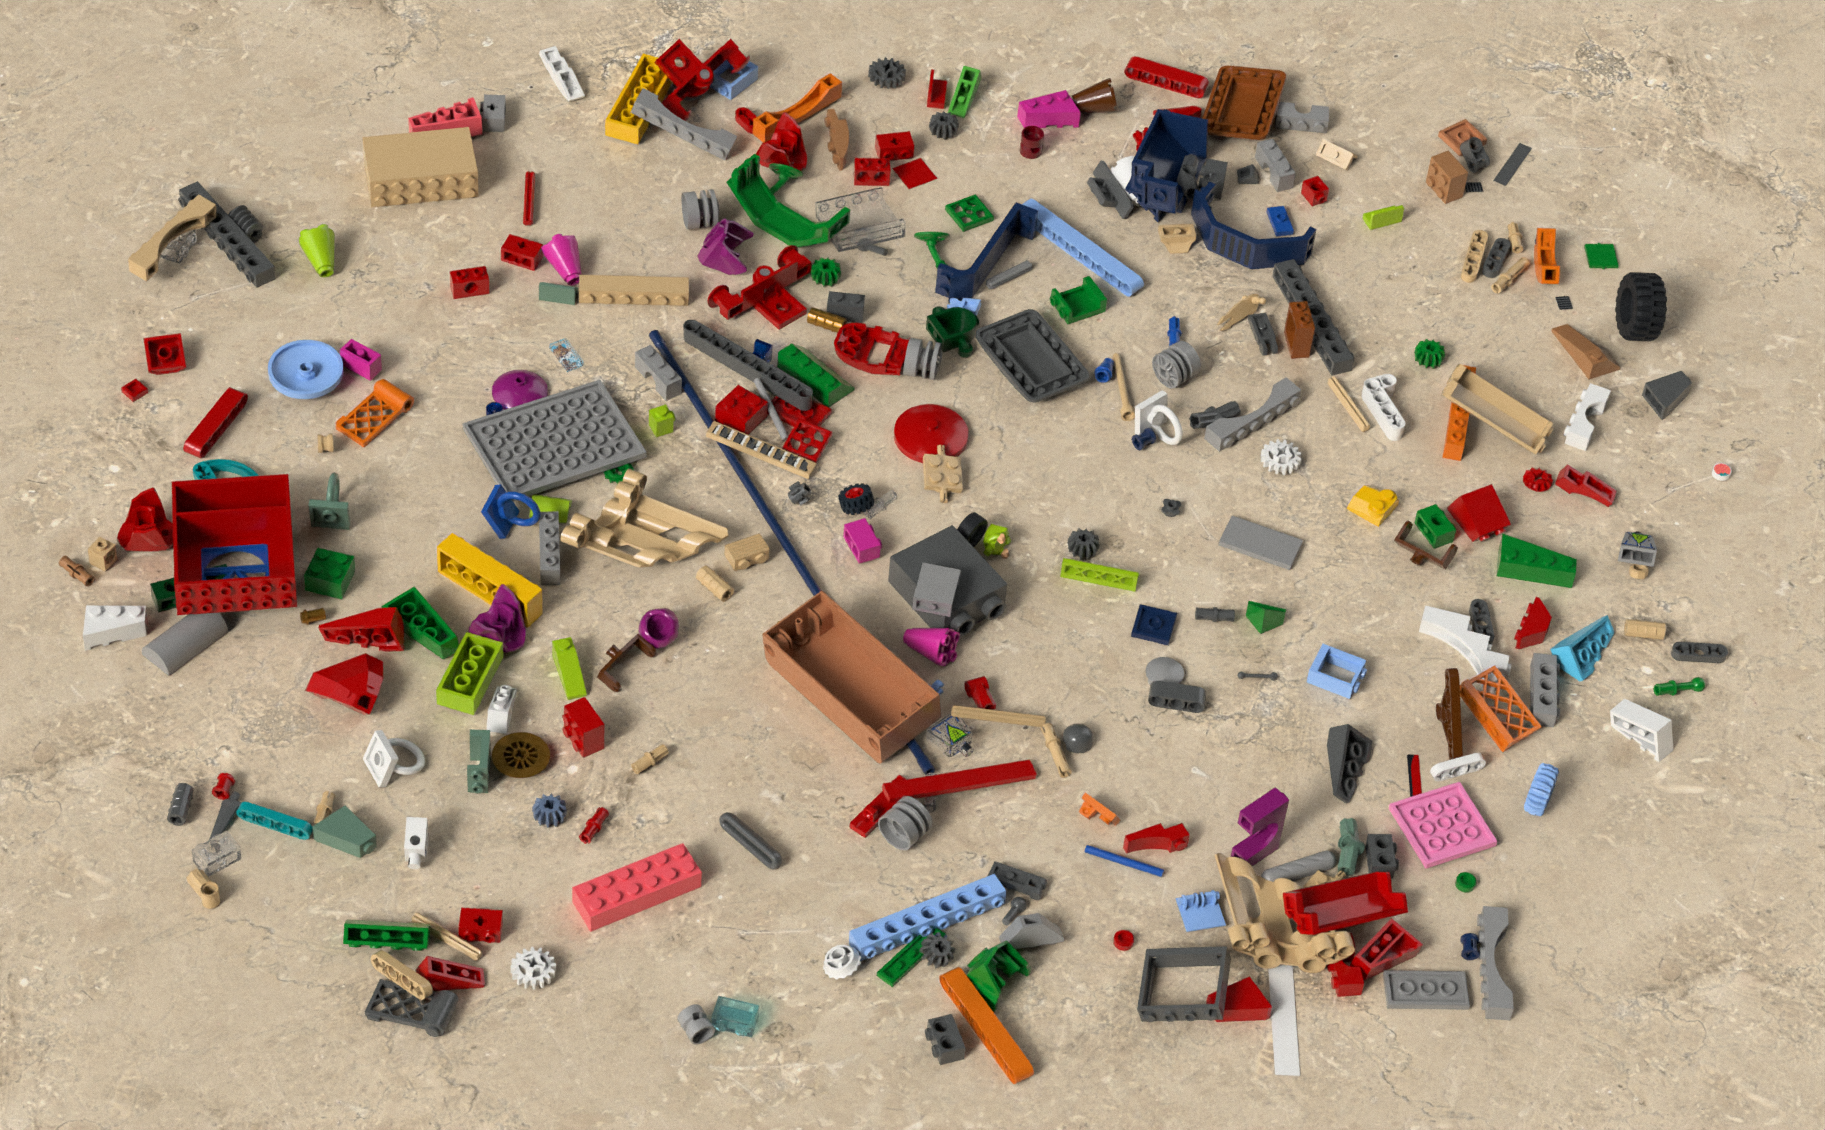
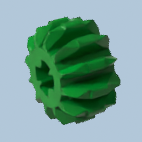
M821 257L820 260H815L811 267L812 280L816 281L817 285L822 284L823 287L825 285L832 286L833 283L837 284L841 277L840 263H836L835 259L830 260L829 257L827 259Z
M1428 339L1420 341L1415 347V361L1419 362V366L1425 365L1426 368L1430 366L1434 369L1435 366L1440 367V364L1445 359L1444 346H1441L1440 342H1434V339L1432 341Z

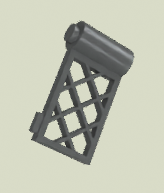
M379 980L365 1010V1016H367L368 1020L380 1022V1019L425 1029L427 1034L432 1037L444 1034L459 1001L455 993L448 990L433 991V994L429 996V998H432L431 1001L421 1005L419 999L414 995L402 1001L399 995L408 991L394 982ZM383 987L390 988L393 991L385 996L381 994ZM396 997L399 1003L388 1007L386 1001ZM416 1001L419 1007L408 1011L405 1006ZM383 1003L385 1009L380 1011L373 1010L374 1006ZM401 1007L405 1012L399 1016L392 1014V1011ZM420 1012L423 1013L422 1021L413 1020L411 1017Z

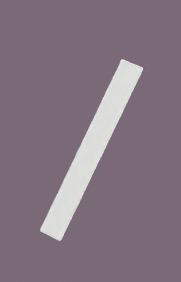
M1280 964L1276 968L1268 969L1270 1004L1272 1006L1271 1020L1275 1075L1300 1076L1293 966Z

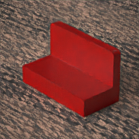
M931 69L927 107L944 109L947 81L934 79L933 69Z

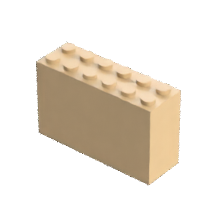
M469 127L362 137L363 162L371 207L478 197V170Z

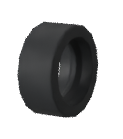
M972 512L964 518L957 530L975 547L984 536L988 522L976 512Z

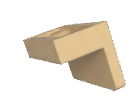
M1324 139L1316 153L1317 156L1348 170L1353 158L1357 159L1358 157Z

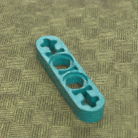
M242 802L236 811L238 817L244 821L302 840L309 839L313 832V826L307 821L249 802Z

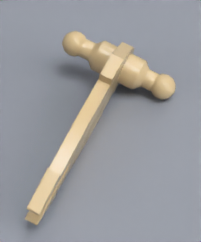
M1254 293L1248 296L1244 295L1242 300L1235 304L1225 316L1221 317L1217 325L1222 324L1229 318L1230 320L1219 331L1229 329L1230 326L1241 321L1247 315L1254 314L1258 305L1265 304L1266 299Z

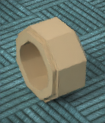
M1632 564L1630 566L1629 574L1631 577L1645 579L1648 576L1649 569L1646 565Z

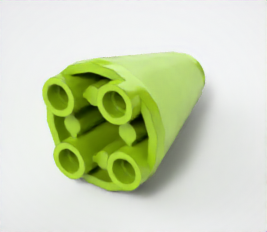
M321 224L317 228L302 230L300 232L299 245L320 277L331 276L334 273V231L328 228L327 224Z

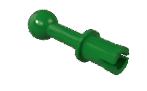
M1695 677L1691 682L1676 683L1674 680H1670L1668 683L1654 685L1653 691L1656 696L1666 694L1674 696L1677 694V691L1691 689L1701 692L1705 689L1706 683L1700 677Z

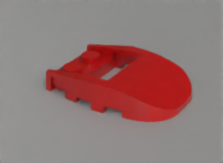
M848 323L839 329L834 340V348L840 360L856 369L871 374L900 376L909 340L900 338V333L892 331V333L884 331L881 326L876 325L875 328L866 327V324ZM874 342L891 345L884 363H879L878 365L869 364L867 359Z

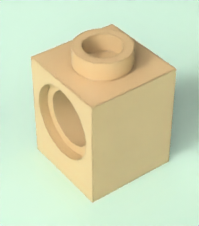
M99 536L88 548L90 564L106 572L117 560L116 545Z

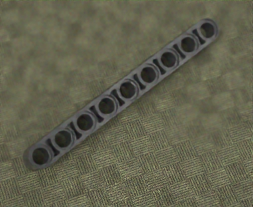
M696 320L684 322V341L752 382H754V379L760 378L767 391L799 410L807 411L813 407V390L809 386Z

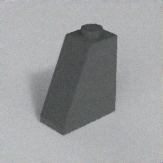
M1679 371L1646 382L1642 396L1660 419L1663 420L1688 396L1692 382L1683 371Z

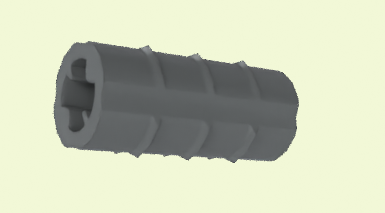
M179 783L175 787L167 816L168 822L175 826H181L186 821L194 788L191 785Z

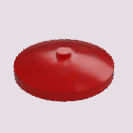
M923 404L907 409L898 417L894 426V441L898 449L905 456L920 463H923L924 454L937 455L938 445H941V447L942 445L945 446V455L958 457L967 446L968 427L963 418L955 411L940 405Z

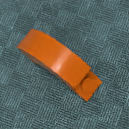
M1537 228L1536 245H1534V264L1537 280L1541 284H1559L1560 266L1555 261V228Z

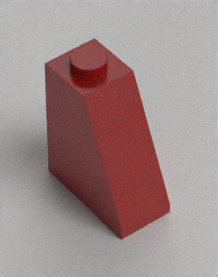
M1249 976L1227 986L1223 1020L1215 1021L1267 1020L1270 1018L1272 1006ZM1217 991L1208 995L1206 1004H1215Z

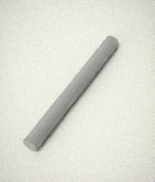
M756 378L754 379L756 388L761 398L768 402V412L783 442H785L788 434L761 379Z

